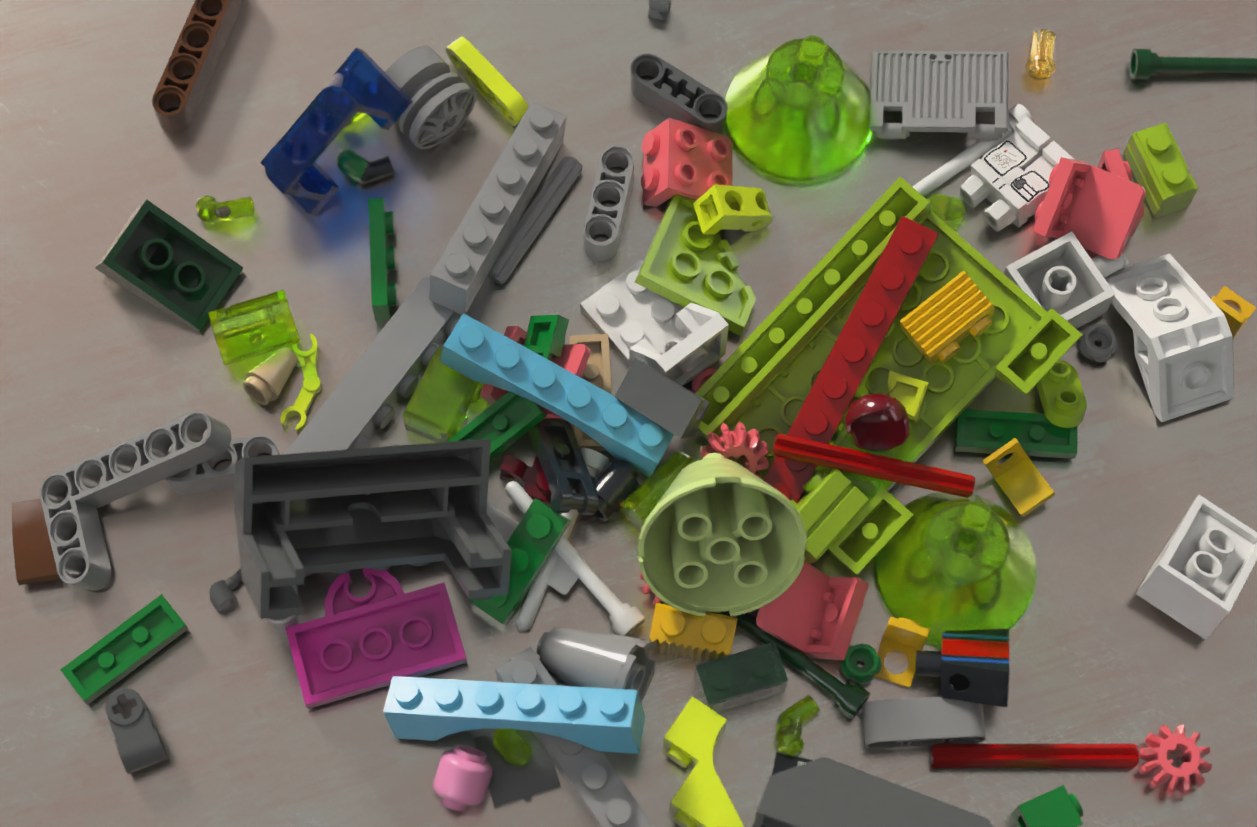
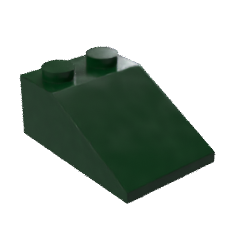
M146 199L135 209L95 269L127 291L200 332L243 270V267Z

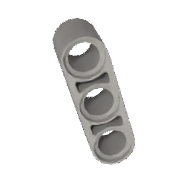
M611 146L603 151L599 160L583 231L584 250L589 258L597 262L610 260L616 255L634 183V157L632 152L623 146ZM614 166H620L625 170L621 173H614L609 169ZM605 200H613L618 204L613 207H605L600 203ZM598 234H604L609 237L604 242H597L592 238Z
M943 697L876 700L862 705L865 745L869 749L931 747L934 744H975L986 740L983 705L979 703Z

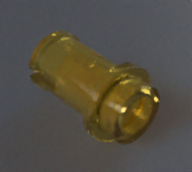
M1041 29L1040 39L1038 30L1032 33L1031 55L1025 65L1029 76L1036 80L1050 78L1056 69V63L1053 60L1056 35L1050 30Z

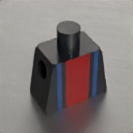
M1010 629L945 631L942 635V651L917 650L916 675L940 676V696L943 698L1008 707Z

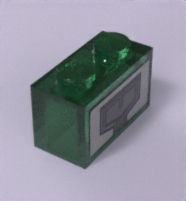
M775 642L695 665L694 679L701 701L716 713L785 693L788 678Z

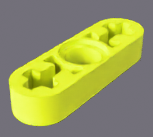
M460 37L446 48V53L455 68L507 122L513 126L518 125L529 107L521 94L466 38Z

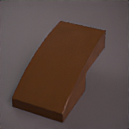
M41 499L12 503L13 550L18 585L60 579Z

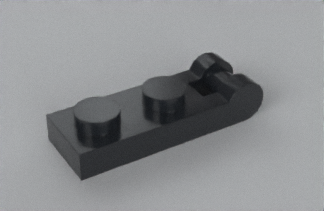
M541 420L529 430L552 494V510L557 513H568L570 510H577L582 515H594L598 508V496L570 422Z

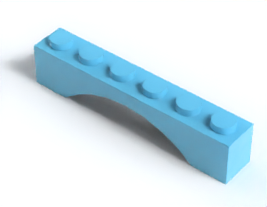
M464 313L443 346L440 363L475 382L507 390L552 411L589 435L615 459L628 463L635 470L650 478L674 436L668 430L615 398L614 395Z
M401 676L392 677L383 711L395 738L436 741L447 735L465 730L509 728L557 736L582 744L596 751L639 754L646 719L637 690Z

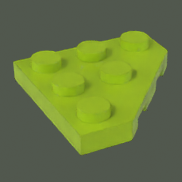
M676 194L669 201L635 283L682 307L694 303L718 312L729 324L728 330L740 335L746 326L756 297L750 285L745 286L737 270L740 265L727 239L722 240L719 232L715 235L702 234L693 205L697 200Z

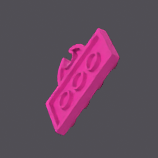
M363 568L364 577L372 583V589L364 597H355L350 594L352 579L349 572L340 574L330 585L324 601L325 617L285 628L307 709L389 686L393 676L419 677L467 663L445 582L404 593L399 581L386 570Z

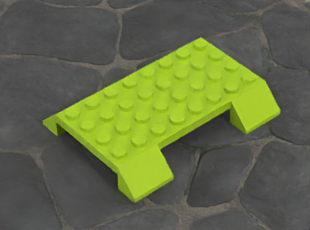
M899 177L695 393L710 402L709 408L697 429L706 438L708 432L715 433L718 436L721 435L722 423L727 424L730 431H734L739 422L744 424L746 432L753 428L756 429L760 434L759 441L766 442L769 450L764 455L769 462L768 469L759 470L762 480L765 478L776 457L773 454L776 436L778 434H788L901 216L939 233V237L851 404L868 394L881 393L889 395L888 376L890 371L928 382V390L917 423L909 420L910 436L904 444L891 450L882 451L858 448L855 445L852 433H847L845 414L830 443L831 445L915 463L995 377L1027 396L1083 334L1052 307L1048 312L935 215L931 211L930 202L902 177ZM962 271H965L995 307L994 315L990 318L993 324L976 338L971 334L958 343L961 349L946 362L942 363L937 359L933 364H930L900 328L899 321ZM818 466L815 472L820 470L824 474L832 468ZM839 470L870 502L827 550L858 576L914 515L888 492L896 482Z

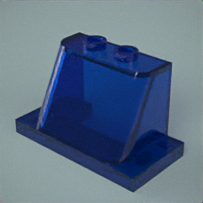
M355 48L260 163L265 167L270 181L283 194L291 195L309 215L316 216L340 188L316 163V160L357 112L368 114L381 129L389 130L413 101L364 50Z

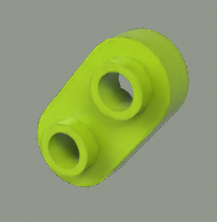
M1059 360L1036 386L1046 418L1056 426L1072 428L1083 422L1087 401L1077 370L1070 363Z

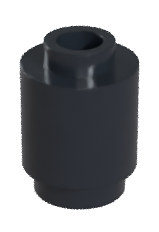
M622 460L618 464L609 461L593 480L598 496V508L594 516L603 521H608L611 516L616 517L640 488V483L637 480L639 474L631 465Z

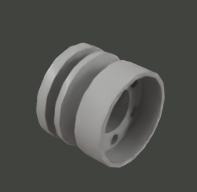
M419 46L406 52L384 72L375 87L373 99L378 108L395 123L399 122L400 130L409 136L410 141L416 147L422 150L442 143L456 132L472 112L476 102V92L466 83H463V79L454 72L450 73V66L431 47Z

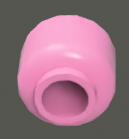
M455 745L454 750H448L441 755L433 780V789L443 798L442 804L457 811H465L467 806L478 805L484 801L493 774V767L486 760L487 754L466 745Z

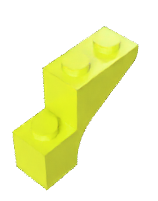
M693 696L672 724L663 741V746L668 749L666 755L671 760L685 768L688 764L694 767L670 802L669 810L674 813L672 819L681 827H744L713 764V750L726 728L727 719Z

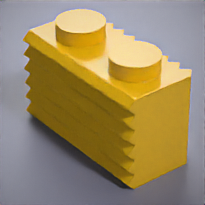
M962 271L899 321L900 328L930 364H933L937 359L944 363L961 349L958 343L969 334L976 338L993 324L990 318L994 315L995 307L967 273Z
M656 603L649 641L656 645V651L659 655L665 653L669 657L673 654L676 659L681 656L683 660L689 657L692 662L696 659L700 663L706 661L708 665L714 662L716 666L722 664L725 668L730 663L738 618L705 612V617L680 611L670 605Z

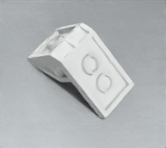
M1170 253L1126 267L1105 278L1115 293L1111 304L1133 329L1135 357L1154 414L1161 422L1234 398L1233 338L1225 314Z
M640 259L580 303V310L601 334L608 333L610 345L629 367H631L635 358H640L652 368L684 386L725 355L729 324L718 312L694 303L682 307L635 283L643 263Z

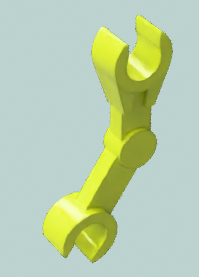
M310 334L312 347L308 351L299 350L297 337H294L292 341L293 352L298 357L303 371V387L294 405L285 408L280 416L283 429H285L289 418L292 416H299L301 418L295 428L298 435L307 426L308 419L306 413L316 394L322 389L317 373L319 345L313 334Z

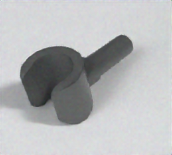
M649 0L648 16L665 22L668 18L672 1Z
M241 568L226 581L220 580L211 586L210 601L218 612L227 610L236 602L237 599L231 590L242 581Z

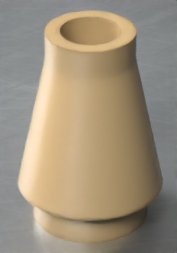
M281 346L273 355L246 373V380L243 383L245 392L262 405H267L270 400H277L293 368L299 362L298 357L290 349Z

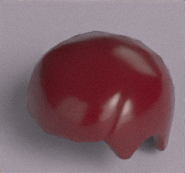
M887 394L864 395L850 405L845 417L847 433H852L855 445L860 449L871 451L891 450L904 444L910 436L906 408L899 400Z

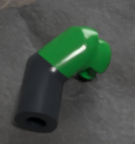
M344 149L337 156V167L341 173L360 184L394 174L389 156L369 162L352 149Z

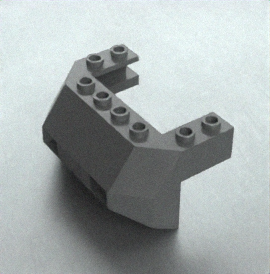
M491 439L244 457L236 462L234 511L242 580L260 619L267 618L280 621L287 619L289 616L303 615V606L292 585L304 584V577L311 575V573L319 572L344 574L352 569L372 568L375 570H385L394 565L411 564L413 566H426L431 562L445 561L468 598L488 600L493 598V596L507 595L509 590L511 548L486 513Z
M821 757L769 777L752 827H993L988 818L829 758Z

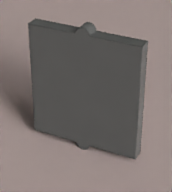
M502 728L501 730L474 738L476 748L487 754L486 760L493 767V774L488 788L495 808L523 799L526 802H530L532 796L561 788L553 761L532 731Z

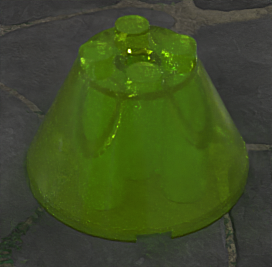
M808 36L788 41L752 59L734 77L725 98L728 105L725 131L731 139L733 149L737 155L759 174L765 177L771 175L790 180V184L819 183L845 172L862 156L873 132L869 130L871 93L867 84L846 60L817 36Z
M936 492L919 497L905 505L914 516L874 558L876 588L884 607L891 617L910 619L919 623L921 627L930 629L927 640L940 644V647H942V635L945 631L1011 630L1022 618L1031 602L1037 577L1036 560L1032 545L1017 520L1000 505L976 494L965 498Z

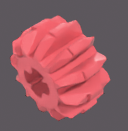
M739 422L734 431H730L727 424L722 423L721 435L718 436L715 433L708 432L707 439L710 445L701 446L700 454L702 458L710 453H719L725 459L737 462L762 479L759 470L768 469L769 462L764 455L769 450L766 442L759 441L760 434L756 429L753 428L746 432L744 424Z
M1167 725L1161 726L1158 729V735L1150 733L1145 738L1148 747L1139 750V757L1148 762L1140 767V773L1144 775L1153 774L1154 778L1149 783L1152 789L1163 783L1165 796L1174 794L1176 788L1183 796L1189 795L1192 791V786L1200 788L1205 783L1202 773H1208L1212 767V764L1208 761L1201 759L1210 753V747H1197L1195 743L1200 739V733L1195 732L1189 738L1185 737L1186 729L1184 725H1178L1174 732ZM1171 753L1178 756L1177 762L1182 761L1178 768L1171 765L1173 759L1169 761L1167 759Z

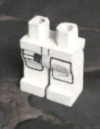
M1026 116L1015 125L1014 133L999 146L988 151L982 159L979 158L971 164V176L960 187V197L973 208L987 198L992 205L984 211V218L997 232L1012 222L1019 228L1027 222L1028 217L1035 214L1037 207L1045 199L1050 187L1049 177L1051 171L1059 163L1060 158H1074L1055 141L1050 143V137Z

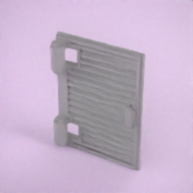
M873 51L869 130L875 131V136H879V138L910 137V132H967V137H971V139L998 140V138H1002V133H1006L1009 130V52ZM884 111H903L902 123H883ZM976 112H995V124H976Z

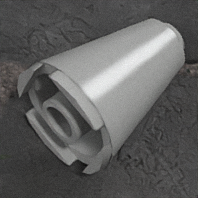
M554 627L550 632H545L541 636L537 645V655H540V661L543 666L570 686L637 690L641 702L650 685L656 661L649 659V650L656 651V645L647 639Z

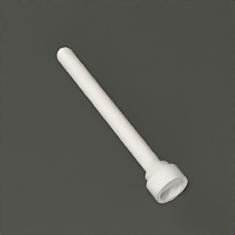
M1015 105L1009 110V130L1006 133H1002V138H998V140H978L912 187L925 197L981 158L988 151L1001 144L1015 132V125L1027 116L1035 123L1032 115L1023 105Z
M580 448L593 482L607 465L609 459L597 451ZM577 510L561 513L572 521L563 534L567 540L579 513ZM553 550L531 585L517 617L516 625L522 631L531 628L549 585L546 584V581L559 555L555 550Z
M511 481L506 484L505 493L520 511L525 514L533 502L532 498L519 483ZM563 535L554 550L610 613L609 620L613 623L611 626L613 631L620 636H630L647 618L636 606L631 607L627 602L623 604Z

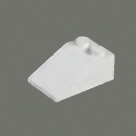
M1198 495L1152 565L1136 594L1207 640L1230 612L1257 561V532L1201 495Z

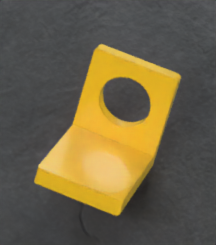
M1223 286L1219 293L1211 298L1225 314L1232 338L1234 339L1256 307L1226 286ZM1224 302L1235 304L1239 308L1240 313Z
M1016 438L982 461L1022 517H1025L1055 496L1053 489L1029 459ZM1009 453H1013L1008 460L1001 464H997L1002 457Z
M890 617L877 653L881 659V670L873 677L909 689L916 671V652L923 649L930 629L921 627L919 623L910 619ZM891 652H899L906 657L908 668L901 674H892L885 668V657Z

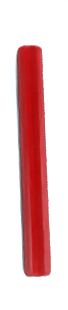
M778 434L774 441L773 454L777 457L832 469L835 468L841 471L965 498L971 497L975 488V477L973 475L785 434Z
M934 744L930 750V760L934 768H1134L1139 762V751L1135 744Z

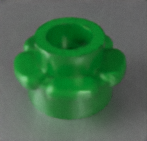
M868 644L852 645L847 649L841 664V670L846 678L855 679L859 684L871 682L873 676L880 672L882 666L881 659L875 649ZM862 660L865 665L859 667L857 661Z

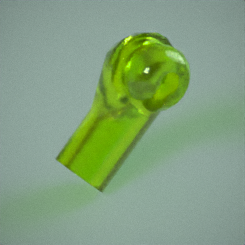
M939 193L927 198L930 202L931 211L941 220L957 222L964 217L965 205L960 199Z
M495 728L493 745L507 763L514 766H522L531 760L533 748L529 742L525 743L516 733V729Z

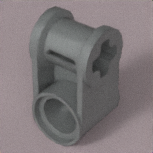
M129 688L118 689L111 693L105 705L106 714L115 736L117 751L127 774L168 759L159 731L153 723L149 709L139 693ZM130 703L133 707L131 709L132 716L125 719L122 715L124 712L123 705Z

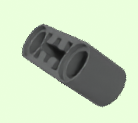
M642 54L633 60L630 71V89L635 98L667 118L691 124L711 132L724 134L728 105L721 95L654 54ZM644 75H651L655 77V79L646 81L642 80L640 77ZM704 114H714L718 118L708 120L702 116Z

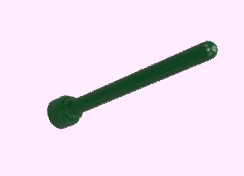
M1133 49L1130 57V75L1132 79H1149L1150 75H1157V72L1257 73V58L1158 57V54L1151 53L1150 49Z
M729 611L720 612L722 615L730 616ZM749 613L731 616L738 618L737 626L835 697L834 702L839 705L838 711L849 719H854L862 709V705L869 699L871 693L858 683L854 686L849 682L846 684L842 683L799 650L790 647L757 626L756 619Z

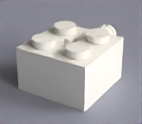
M1071 231L1006 266L1003 274L1047 312L1052 307L1077 329L1107 313L1115 293L1105 278L1121 269H1125L1128 267L1129 262L1125 253L1116 260L1108 259L1101 255L1091 259Z

